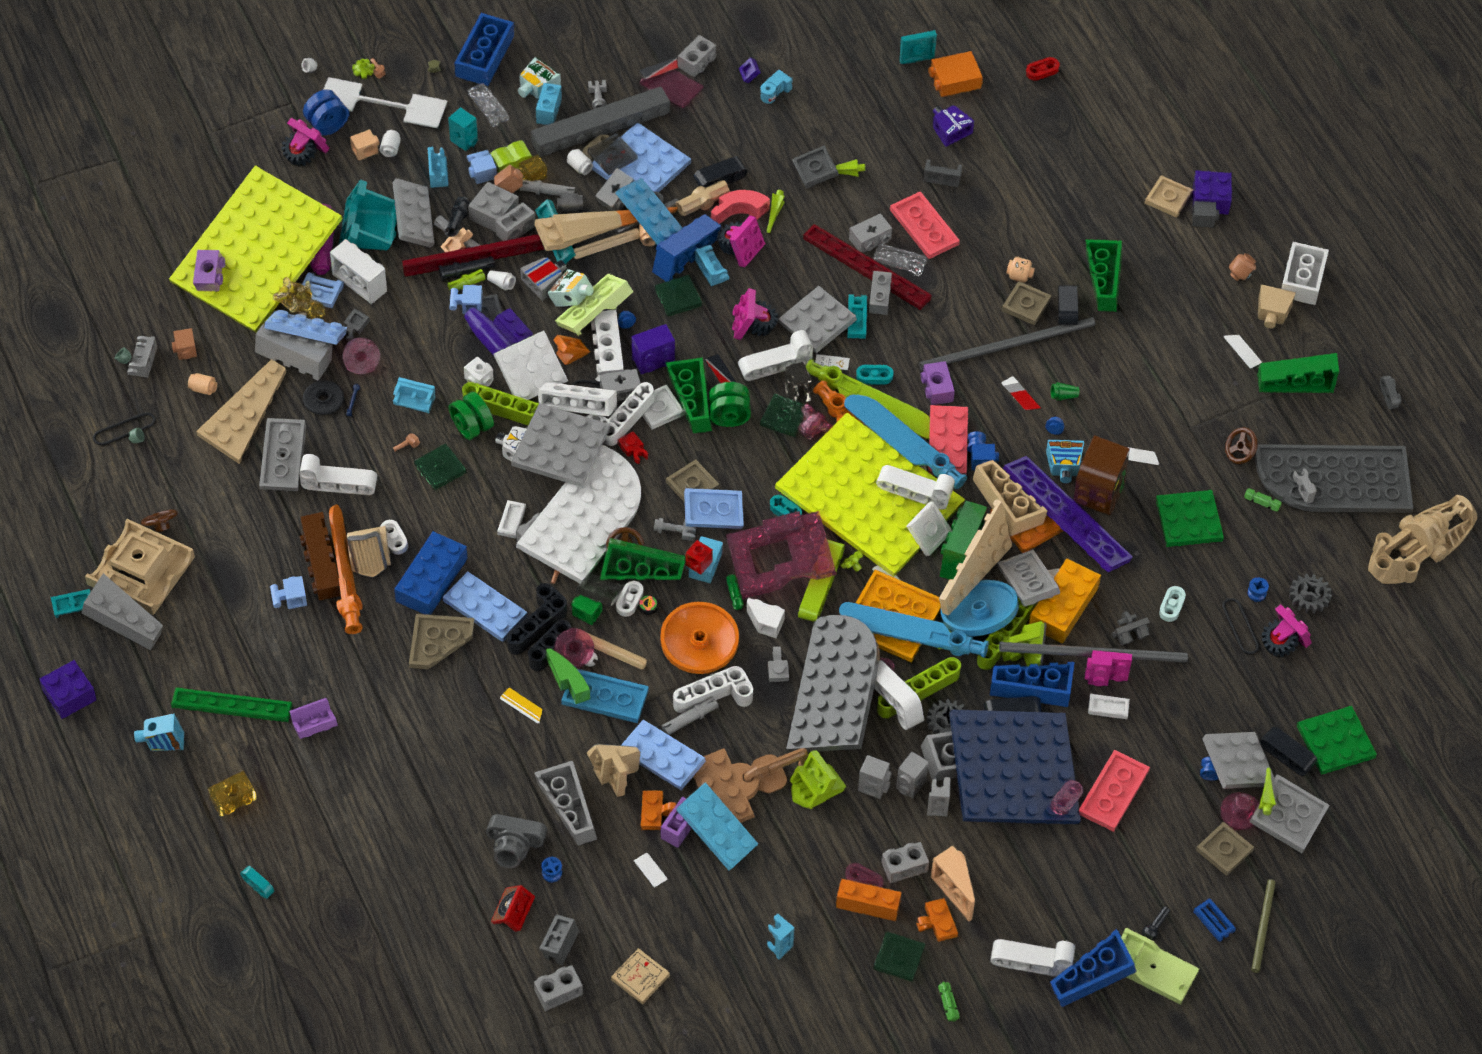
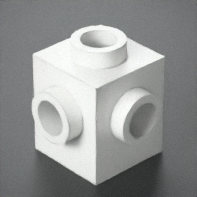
M476 357L464 367V378L468 383L473 382L488 387L493 381V368L490 364L484 363L480 358Z

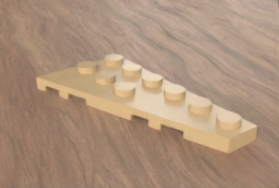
M270 360L196 431L197 436L240 464L244 452L249 447L252 436L255 435L266 414V409L271 404L272 397L286 374V368L274 360Z
M995 499L992 504L994 507L992 513H987L984 518V527L976 532L964 553L966 556L964 562L959 563L956 567V576L953 580L950 579L940 595L939 601L943 614L950 615L1012 547L1002 501Z

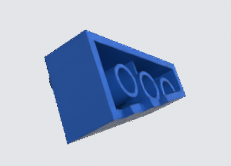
M704 214L700 218H696L689 225L684 226L677 233H673L665 241H661L656 247L657 252L652 272L667 283H670L673 280L672 276L676 272L680 274L684 270L683 266L688 261L692 263L695 260V249L712 245L718 240L717 233L718 231L720 232L721 225Z
M1067 662V664L1062 665L1050 663V665L1043 666L1030 664V666L1020 667V665L994 666L990 695L1004 698L1036 696L1040 698L1041 703L1068 707L1074 662Z
M1116 929L1108 938L1099 942L1088 954H1084L1073 966H1069L1050 983L1061 1007L1137 971Z

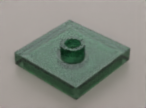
M689 275L655 285V291L667 316L702 306V301Z
M774 394L760 421V426L795 437L808 412L809 405Z
M446 443L414 461V465L434 491L467 473L466 468Z
M886 931L873 969L913 982L925 949V943Z

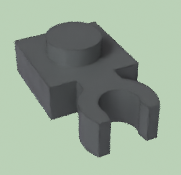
M355 308L344 321V325L347 327L346 334H349L346 337L347 342L353 340L355 332L360 334L370 321L367 315Z

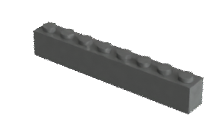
M658 87L531 130V142L539 157L550 155L556 151L592 140L599 135L614 133L618 130L632 127L637 122H646L650 119L664 116L670 113V100L663 88Z

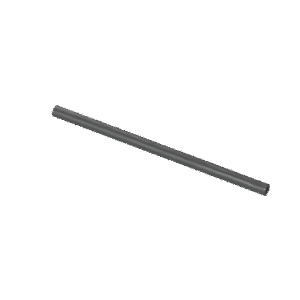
M1091 317L1079 320L1078 325H1060L919 362L921 371H923L925 364L946 361V364L1093 327L1095 326V320Z
M1000 642L999 644L1000 652L1091 657L1092 651L1095 650L1132 654V659L1185 663L1188 660V654L1182 652Z

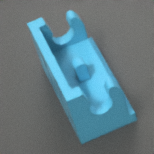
M428 147L430 188L448 187L447 157L444 154V149L440 148V153L436 154L433 147Z
M708 245L700 249L697 248L695 249V261L709 284L714 286L729 280L728 271L723 269L712 250V246Z
M399 377L393 393L395 395L393 404L429 413L436 397L435 386Z
M776 914L774 916L775 928L770 924L768 925L769 931L775 938V946L769 941L767 945L776 954V958L780 959L793 947L794 927L779 914Z

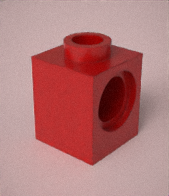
M696 540L686 552L685 565L700 575L713 562V549L699 540Z

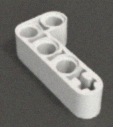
M799 330L791 335L790 344L745 356L738 361V366L746 381L755 380L807 365L808 361L812 359L813 346L806 331Z
M648 382L639 384L609 419L602 415H588V418L610 424L608 433L614 434L607 435L604 444L608 446L616 445L618 443L617 440L623 437L654 403L655 394L653 386Z
M312 454L303 456L299 473L301 486L307 490L360 495L374 494L378 476L372 470L320 466L319 458Z
M885 465L881 469L876 485L882 490L927 505L929 502H934L938 509H946L953 492L955 480L949 475L941 474L936 482L899 468Z
M879 660L874 689L896 709L898 721L903 729L909 730L924 721L921 701L918 695L882 660Z
M733 666L677 689L673 694V707L676 712L685 713L692 709L693 705H699L711 697L718 700L732 694L739 706L746 707L753 701V686L744 670L739 666Z
M995 940L991 963L999 967L1057 977L1069 966L1073 965L1075 945L1068 941H1060L1057 943L1056 949L1007 940Z

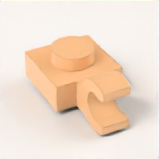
M462 228L454 237H448L441 245V248L445 252L465 249L464 242L469 240L473 233L469 229L466 231L465 228Z

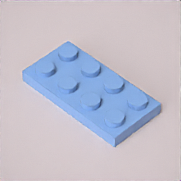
M284 310L275 311L265 321L266 329L335 345L346 335L347 327L342 326L340 323H326L319 318L309 319L302 314L291 315Z
M469 572L443 596V602L465 617L474 618L475 624L502 642L507 638V634L528 616L524 609Z
M642 720L621 745L637 747L640 751L639 765L679 790L686 786L706 762L705 757L645 720Z

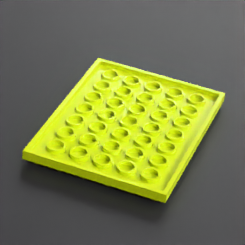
M254 166L169 280L171 283L257 333L343 218L335 211ZM197 250H219L225 258V267L222 268L221 273L223 275V283L220 285L219 291H197L193 278Z
M846 413L775 484V489L894 577L921 549L906 526L926 505L880 489L876 482L883 466L889 465L936 482L937 478L919 465L909 462L880 436L849 413ZM952 492L946 509H939L946 521L964 504L965 499L956 492Z

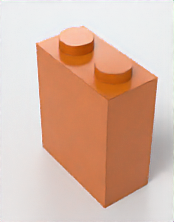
M972 51L931 60L929 75L931 78L933 77L935 89L939 91L941 97L981 89L982 75Z

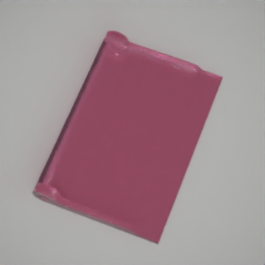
M674 69L648 79L642 78L640 81V85L649 90L662 87L668 99L682 108H685L704 87Z

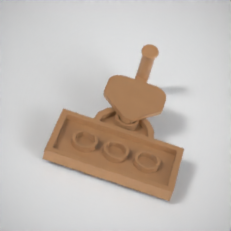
M723 748L704 756L706 762L693 778L698 788L706 782L738 821L742 823L754 818V813L748 800L754 797L758 790L765 793H773L784 788L787 778L782 767L799 761L798 766H803L808 757V752L806 748H800L778 758L775 755L768 754L755 759L750 766L745 763L731 764L726 750Z

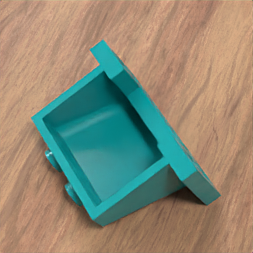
M360 179L346 200L339 244L346 239L351 244L354 243L359 249L387 251L396 236V231L394 230L397 225L395 200L367 190V182Z

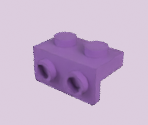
M327 698L290 711L293 727L300 739L337 726L336 718L330 709Z

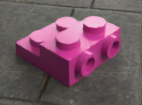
M1093 650L1091 658L1087 659L1085 680H1088V684L1095 686H1108L1109 679L1118 682L1128 681L1132 654Z

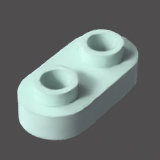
M1172 586L1167 590L1159 611V615L1164 621L1172 622L1178 618L1186 596L1185 591L1181 587Z

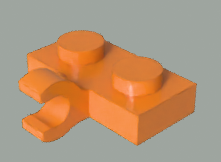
M643 791L641 830H661L662 816H669L676 806L674 802L663 805V791Z
M945 898L925 903L924 907L928 917L922 916L918 918L919 923L916 924L918 930L924 931L933 928L938 942L957 937L958 931Z

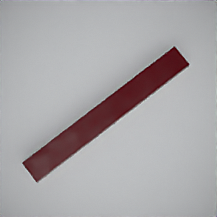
M813 224L803 235L804 240L871 281L873 279V271L891 272L890 292L919 310L931 300L932 295L819 226Z
M539 234L403 260L404 277L438 271V265L447 266L453 264V262H459L460 264L490 256L493 259L545 250Z

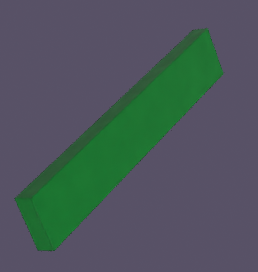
M175 687L171 706L178 709L289 722L293 703Z

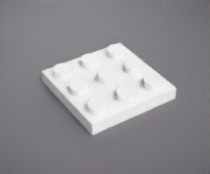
M545 331L493 354L514 396L529 400L538 396V390L546 382L563 384L568 381Z

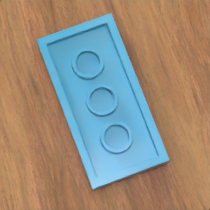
M706 782L676 808L679 814L728 871L758 845L757 841Z

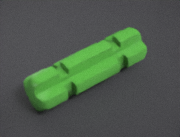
M1251 488L1246 490L1244 496L1250 501L1253 499L1255 503L1267 508L1271 507L1270 509L1274 511L1280 509L1281 501L1277 499L1272 500V497L1260 492L1256 493V490Z
M942 982L938 985L940 994H942L943 1006L945 1011H947L948 1021L954 1022L959 1019L960 1015L958 1010H956L957 1005L953 992H950L952 991L950 983Z

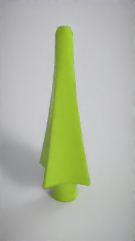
M857 159L835 165L838 174L858 176V171H865V164H858Z
M777 190L776 194L772 193L767 233L771 232L775 219L785 203L783 200L785 196L782 190Z
M1270 768L1266 769L1263 793L1258 808L1263 809L1264 815H1270L1272 807L1276 805Z

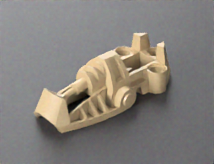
M1455 495L1450 501L1433 506L1414 517L1412 515L1406 516L1400 521L1399 528L1402 531L1394 537H1391L1388 533H1380L1376 536L1368 571L1382 584L1414 582L1422 561L1430 556L1435 562H1440L1468 536L1477 520V512L1474 506L1465 497ZM1456 514L1464 521L1448 529L1449 521ZM1393 549H1399L1401 555L1407 558L1403 559L1399 556L1393 560L1389 555Z

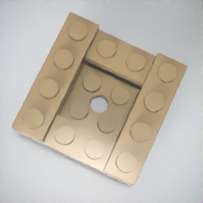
M127 519L120 538L115 544L108 545L105 548L100 565L92 574H86L87 585L94 588L104 573L148 613L154 615L195 558L194 551L184 544ZM140 553L143 555L140 559L133 558L135 554ZM120 569L144 580L145 584L119 573Z

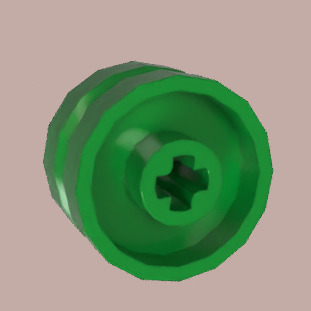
M724 382L712 387L709 391V411L712 422L723 427H735L747 422L751 417L748 388L737 382Z
M472 391L463 397V401L458 399L449 405V412L455 426L467 440H472L480 434V431L485 432L494 426L493 417L488 406L476 392Z

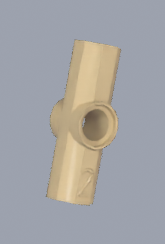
M721 180L706 188L703 186L696 188L690 196L676 202L679 214L686 216L700 208L702 210L709 209L715 201L719 200V197L730 192L728 184Z

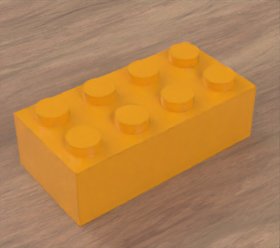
M1066 559L1054 577V581L1059 586L1060 594L1039 601L1030 614L1029 624L1039 621L1045 622L1047 625L1046 636L1063 644L1098 590L1101 575Z

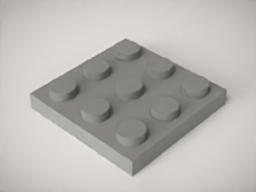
M818 286L778 320L792 334L799 330L806 331L813 346V351L818 353L857 319L855 314Z
M1255 732L1205 734L1202 740L1223 789L1264 787L1266 769L1270 768ZM1271 770V780L1273 781L1275 777Z
M1277 774L1272 781L1276 805L1272 807L1271 814L1264 815L1263 809H1258V806L1249 822L1302 853L1329 805Z

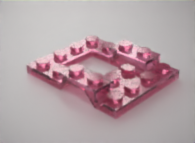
M800 511L766 519L762 521V526L726 535L742 599L780 590L790 580L804 576L818 580L836 575L819 511L800 515ZM787 540L792 561L774 565L775 570L756 575L750 549Z

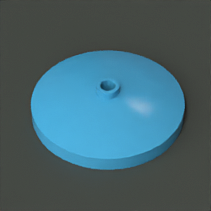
M981 580L950 615L943 614L941 609V616L944 625L950 631L960 630L966 636H981L993 633L1009 624L1018 612L1019 602L1015 590L1008 584L995 580Z

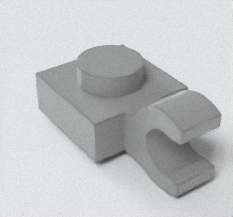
M1303 469V476H1299L1295 471L1293 479L1299 486L1298 490L1306 504L1313 503L1317 491L1315 485L1308 478V471Z
M781 646L773 647V661H768L769 682L789 681L788 661L781 659Z

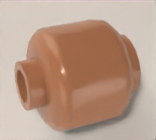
M1246 253L1244 255L1238 254L1229 265L1230 275L1237 281L1240 279L1248 280L1256 270V261Z

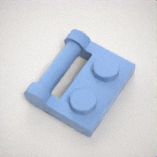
M308 272L297 294V299L333 308L339 293L343 289L344 281H333Z

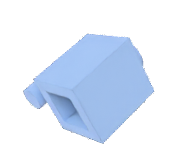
M488 150L467 155V160L471 164V167L468 168L469 175L475 179L476 184L494 180L497 170Z
M463 285V294H458V289L456 288L451 289L450 310H456L457 305H462L463 314L473 307L481 312L482 286Z
M302 576L283 579L284 589L278 590V585L276 584L270 586L274 608L281 607L282 600L287 601L288 609L307 606Z

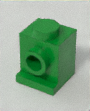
M582 594L578 597L576 596L571 603L572 615L591 626L602 613V601L598 600V602H595L591 597H585Z

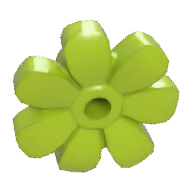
M360 59L352 66L354 75H361L362 79H366L367 74L372 75L375 69L374 64H370L369 59Z
M856 551L849 558L844 559L841 567L843 569L853 567L858 572L862 569L858 561L863 557V554L860 551Z

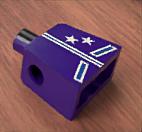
M938 105L934 108L933 128L945 147L973 133L974 120L956 106L944 109L941 105Z

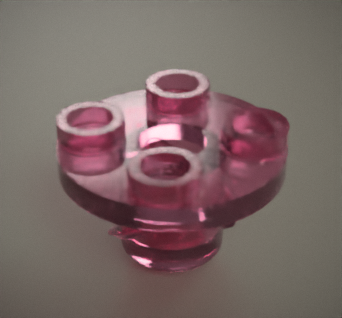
M355 338L344 347L342 359L347 370L355 374H367L373 372L380 360V352L372 340L368 338Z
M808 403L801 408L805 416L803 418L804 421L798 426V430L805 438L811 439L821 431L827 433L833 426L828 421H825L826 417L820 411L814 412L815 409Z
M570 628L558 636L555 642V652L562 655L575 668L586 665L591 660L594 653V643L587 632L581 629Z
M1232 793L1221 804V817L1233 830L1250 829L1255 826L1249 821L1259 803L1253 796L1247 793Z

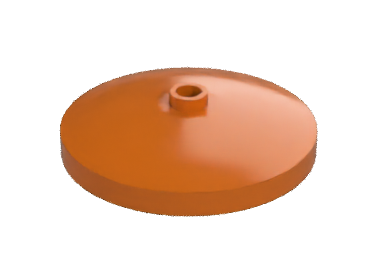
M691 602L677 607L666 617L661 628L660 642L664 655L674 666L689 673L706 674L723 668L733 659L738 649L739 631L735 620L723 608L707 602Z

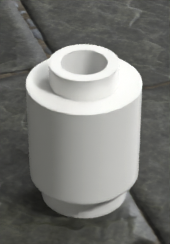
M388 130L383 135L380 152L384 156L393 157L397 154L401 141L398 132Z
M579 149L572 150L568 154L567 163L579 174L587 175L592 170V161Z

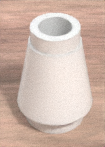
M491 270L487 276L488 281H491L503 290L513 289L516 278L512 273Z

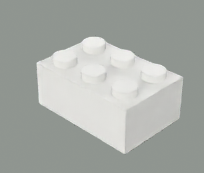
M345 239L330 252L333 275L340 281H344V284L370 304H373L387 292V281L383 265L376 263L370 255L360 251L354 243L351 244Z
M1293 242L1281 289L1296 292L1295 301L1315 305L1329 250Z

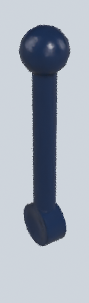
M359 384L353 385L354 391L349 408L347 409V416L352 414L355 397L360 389Z

